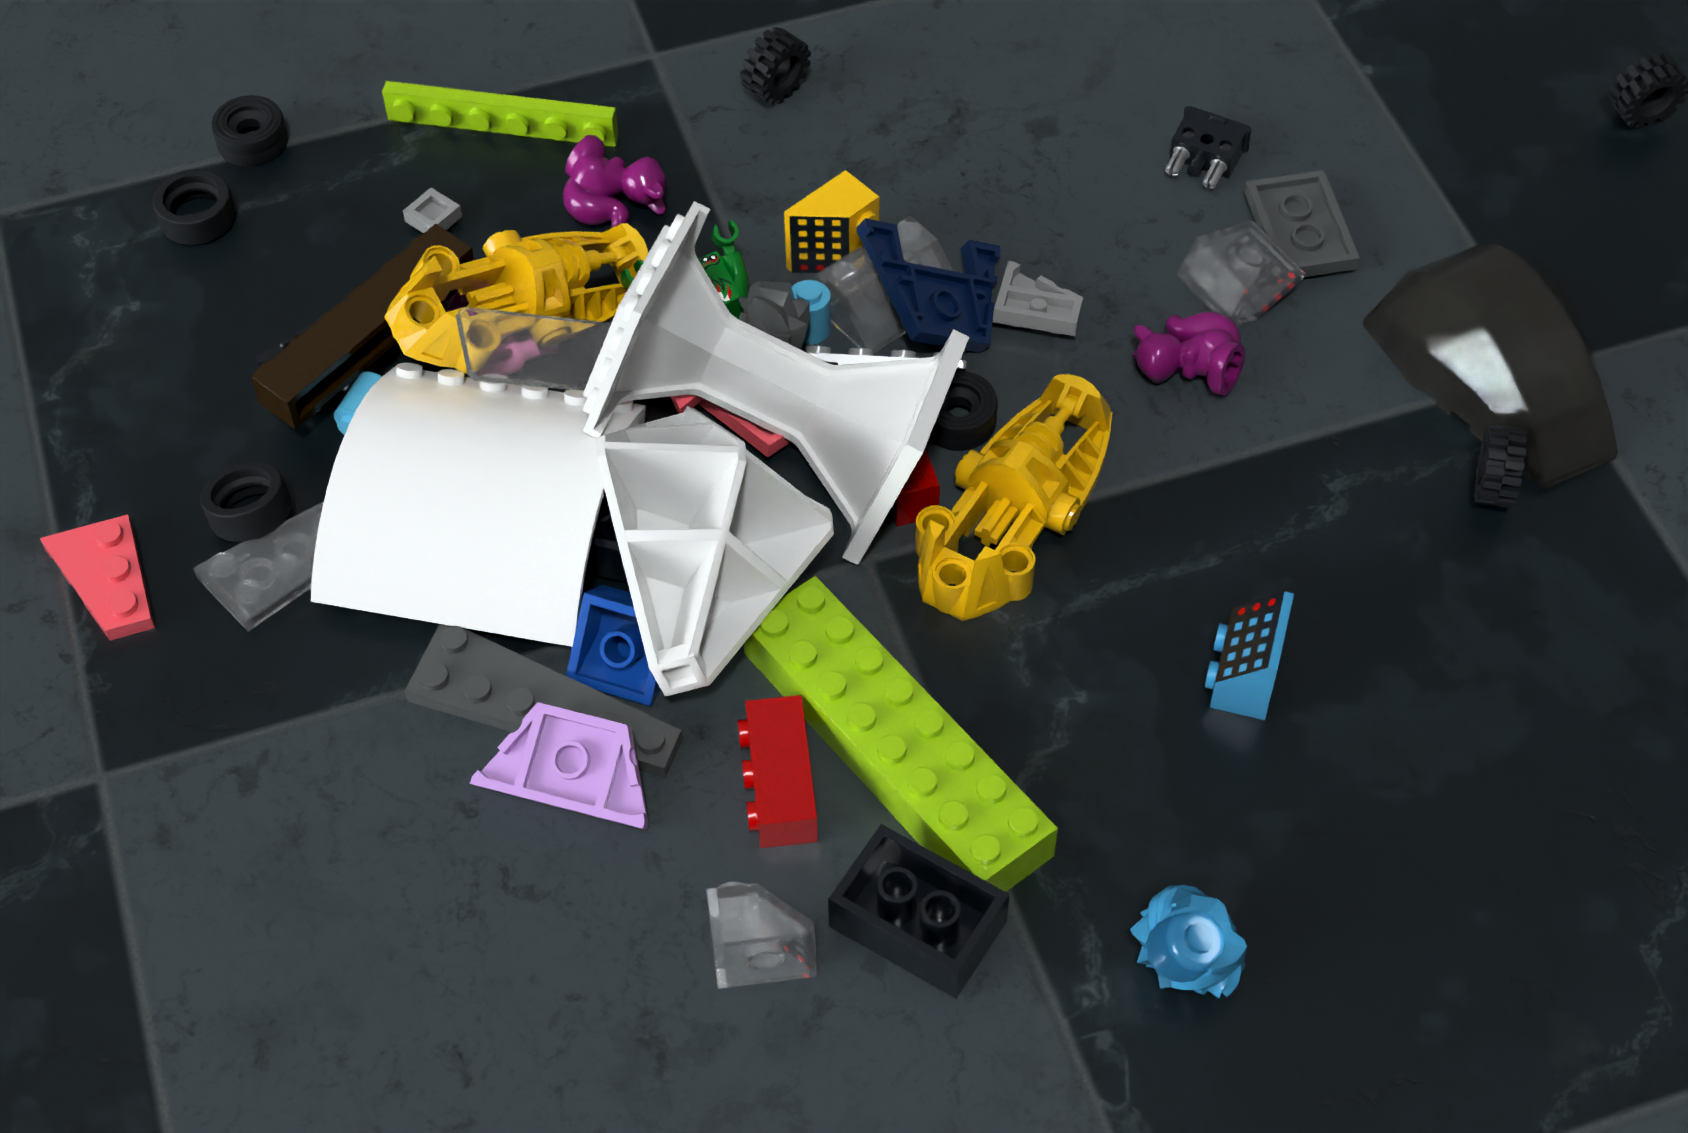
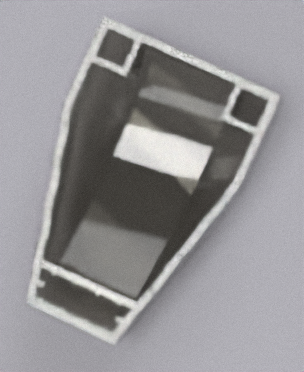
M1497 243L1478 244L1408 272L1364 318L1363 326L1405 379L1418 391L1421 392L1425 389L1438 399L1436 405L1447 414L1451 415L1454 412L1470 424L1469 431L1481 441L1484 438V432L1488 424L1525 429L1527 432L1525 448L1527 449L1524 458V471L1522 473L1543 490L1616 459L1618 448L1612 417L1590 345L1564 287L1539 265Z

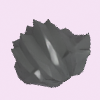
M763 279L752 284L747 298L739 296V303L743 310L740 313L739 320L801 350L809 326L810 304L804 301L803 298H794L791 283L770 282L767 279Z

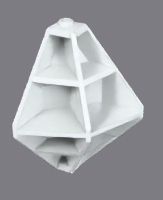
M687 406L683 413L632 426L596 438L597 461L648 666L665 697L709 686L834 535L832 513L829 508L805 496L746 449L743 440L696 409Z

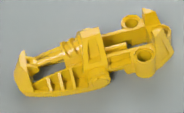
M621 223L605 232H556L520 238L516 230L499 231L490 236L483 245L482 249L486 257L460 264L456 254L449 248L440 245L431 246L426 249L410 275V280L397 293L384 317L404 355L429 364L455 368L466 374H475L483 368L498 344L508 336L526 331L536 349H548L587 334L613 320L618 306L628 290L620 281L622 271L627 268L630 275L635 278L637 272L634 269V263L637 260L644 261L649 252L639 232L627 223ZM610 263L620 284L585 289L584 286L590 278V272L597 271L601 265ZM457 289L460 295L466 294L469 302L467 309L470 314L475 313L476 316L468 319L463 308L446 312L440 301L446 298L449 291Z
M1057 374L1052 378L1041 397L1006 423L980 452L970 450L959 461L955 470V485L965 491L950 511L943 506L932 505L923 508L916 517L915 549L919 556L917 571L922 602L964 621L997 610L1010 601L1025 599L1031 593L1035 572V554L1032 551L1033 543L1044 527L1061 535H1065L1068 531L1072 530L1097 483L1105 461L1113 412H1111V408L1105 398L1092 383L1079 376ZM1069 421L1087 429V431L1065 455L1063 454L1064 443L1060 435L1065 430L1064 423ZM1011 523H1013L995 550L987 547L990 546L991 543L997 545V543L1002 538L1008 527L1011 525ZM974 528V535L980 537L981 543L986 545L975 561L957 553L960 537L962 535L969 537Z

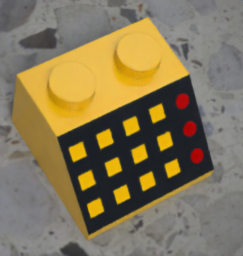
M845 170L784 211L786 268L792 273L850 274L863 264L870 263L871 259L857 233L856 227L865 218L879 221L880 196Z

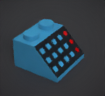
M1284 591L1232 607L1229 625L1219 623L1213 650L1222 652L1220 663L1210 661L1204 687L1213 690L1210 708L1265 720L1278 670L1294 593Z

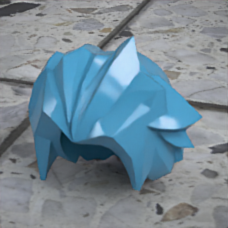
M1170 885L1152 897L1149 907L1140 912L1143 918L1130 929L1134 937L1142 944L1137 963L1146 964V967L1156 970L1160 989L1172 987L1180 990H1193L1199 994H1205L1209 991L1218 998L1221 993L1228 997L1237 987L1241 972L1245 968L1244 959L1247 945L1245 940L1236 934V926L1233 924L1225 904L1217 898L1205 895L1198 888L1187 885Z

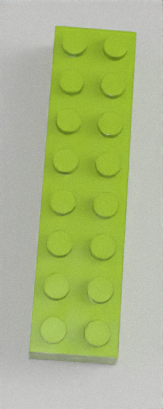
M816 576L783 596L744 643V654L783 697L802 695L806 722L921 846L1005 892L1054 857L1058 828Z

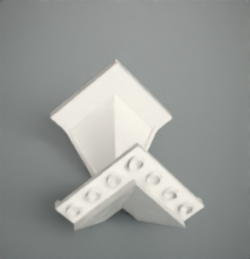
M694 201L685 217L677 214L671 227L664 225L618 306L583 392V396L588 398L583 411L590 414L583 432L595 438L600 437L616 407L622 402L689 394L702 397L775 434L782 435L799 448L849 522L852 533L842 558L858 565L924 452L969 336L953 329L941 352L933 357L844 365L829 364L737 319L729 312L695 254V244L710 209Z

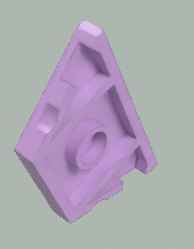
M537 702L522 719L520 728L505 738L497 747L500 751L482 771L477 770L470 781V784L643 830L648 829L649 821L632 729L626 724Z

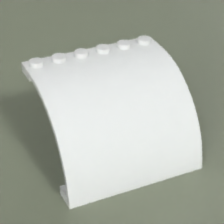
M416 363L397 364L382 376L364 396L341 442L327 486L319 522L313 562L311 602L572 647L580 613L591 542L605 492L597 461L596 438L583 432L590 415L583 411L588 399L583 396L584 390L570 389L558 392L548 390V386L541 383L531 382L520 386L508 384L506 379L498 376H484L476 379L464 377L463 372L454 369L432 372L423 370V367ZM633 400L620 403L601 436L643 424L645 422L646 405L633 404Z

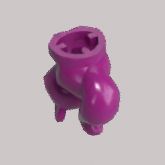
M596 135L585 136L574 147L565 166V172L570 178L566 182L563 191L564 205L574 219L591 226L602 225L611 221L612 228L621 223L628 224L630 215L626 206L619 200L612 198L621 192H624L630 200L638 204L648 205L657 215H664L666 208L662 197L666 189V176L660 161L647 156L638 159L625 168V162L622 158L617 156L611 160L606 158L604 143Z
M1201 312L1186 318H1181L1180 315L1176 314L1170 315L1165 323L1167 333H1154L1144 325H1135L1134 333L1140 343L1137 350L1133 352V358L1137 360L1140 370L1152 382L1159 384L1166 381L1181 368L1182 374L1188 379H1193L1198 375L1207 378V383L1212 393L1222 396L1228 395L1237 383L1245 362V349L1241 345L1240 332L1236 324L1229 317L1216 312Z

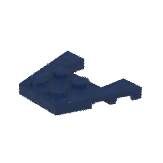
M865 218L856 227L857 233L911 341L944 346L954 329L969 336L964 350L982 353L990 345L995 306L991 302L992 287L997 284L998 279L997 276H994L995 262L1000 258V246L968 240L960 248L965 273L906 262L903 258L896 224Z

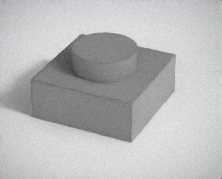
M429 188L403 210L405 222L422 233H425L434 224L447 230L462 217L460 205L433 188Z

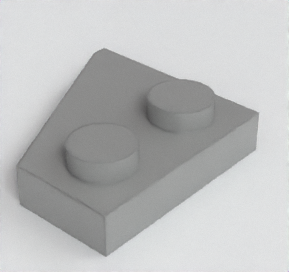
M1008 261L994 307L993 322L1012 327H1024L1047 331L1053 334L1075 336L1082 312L1083 297L1068 289L1056 286L1053 281L1043 276H1039L1034 281L1020 273V264Z

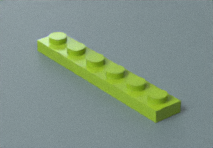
M386 81L382 90L387 117L391 121L578 143L587 135H596L603 141L604 146L616 147L619 137L616 107Z

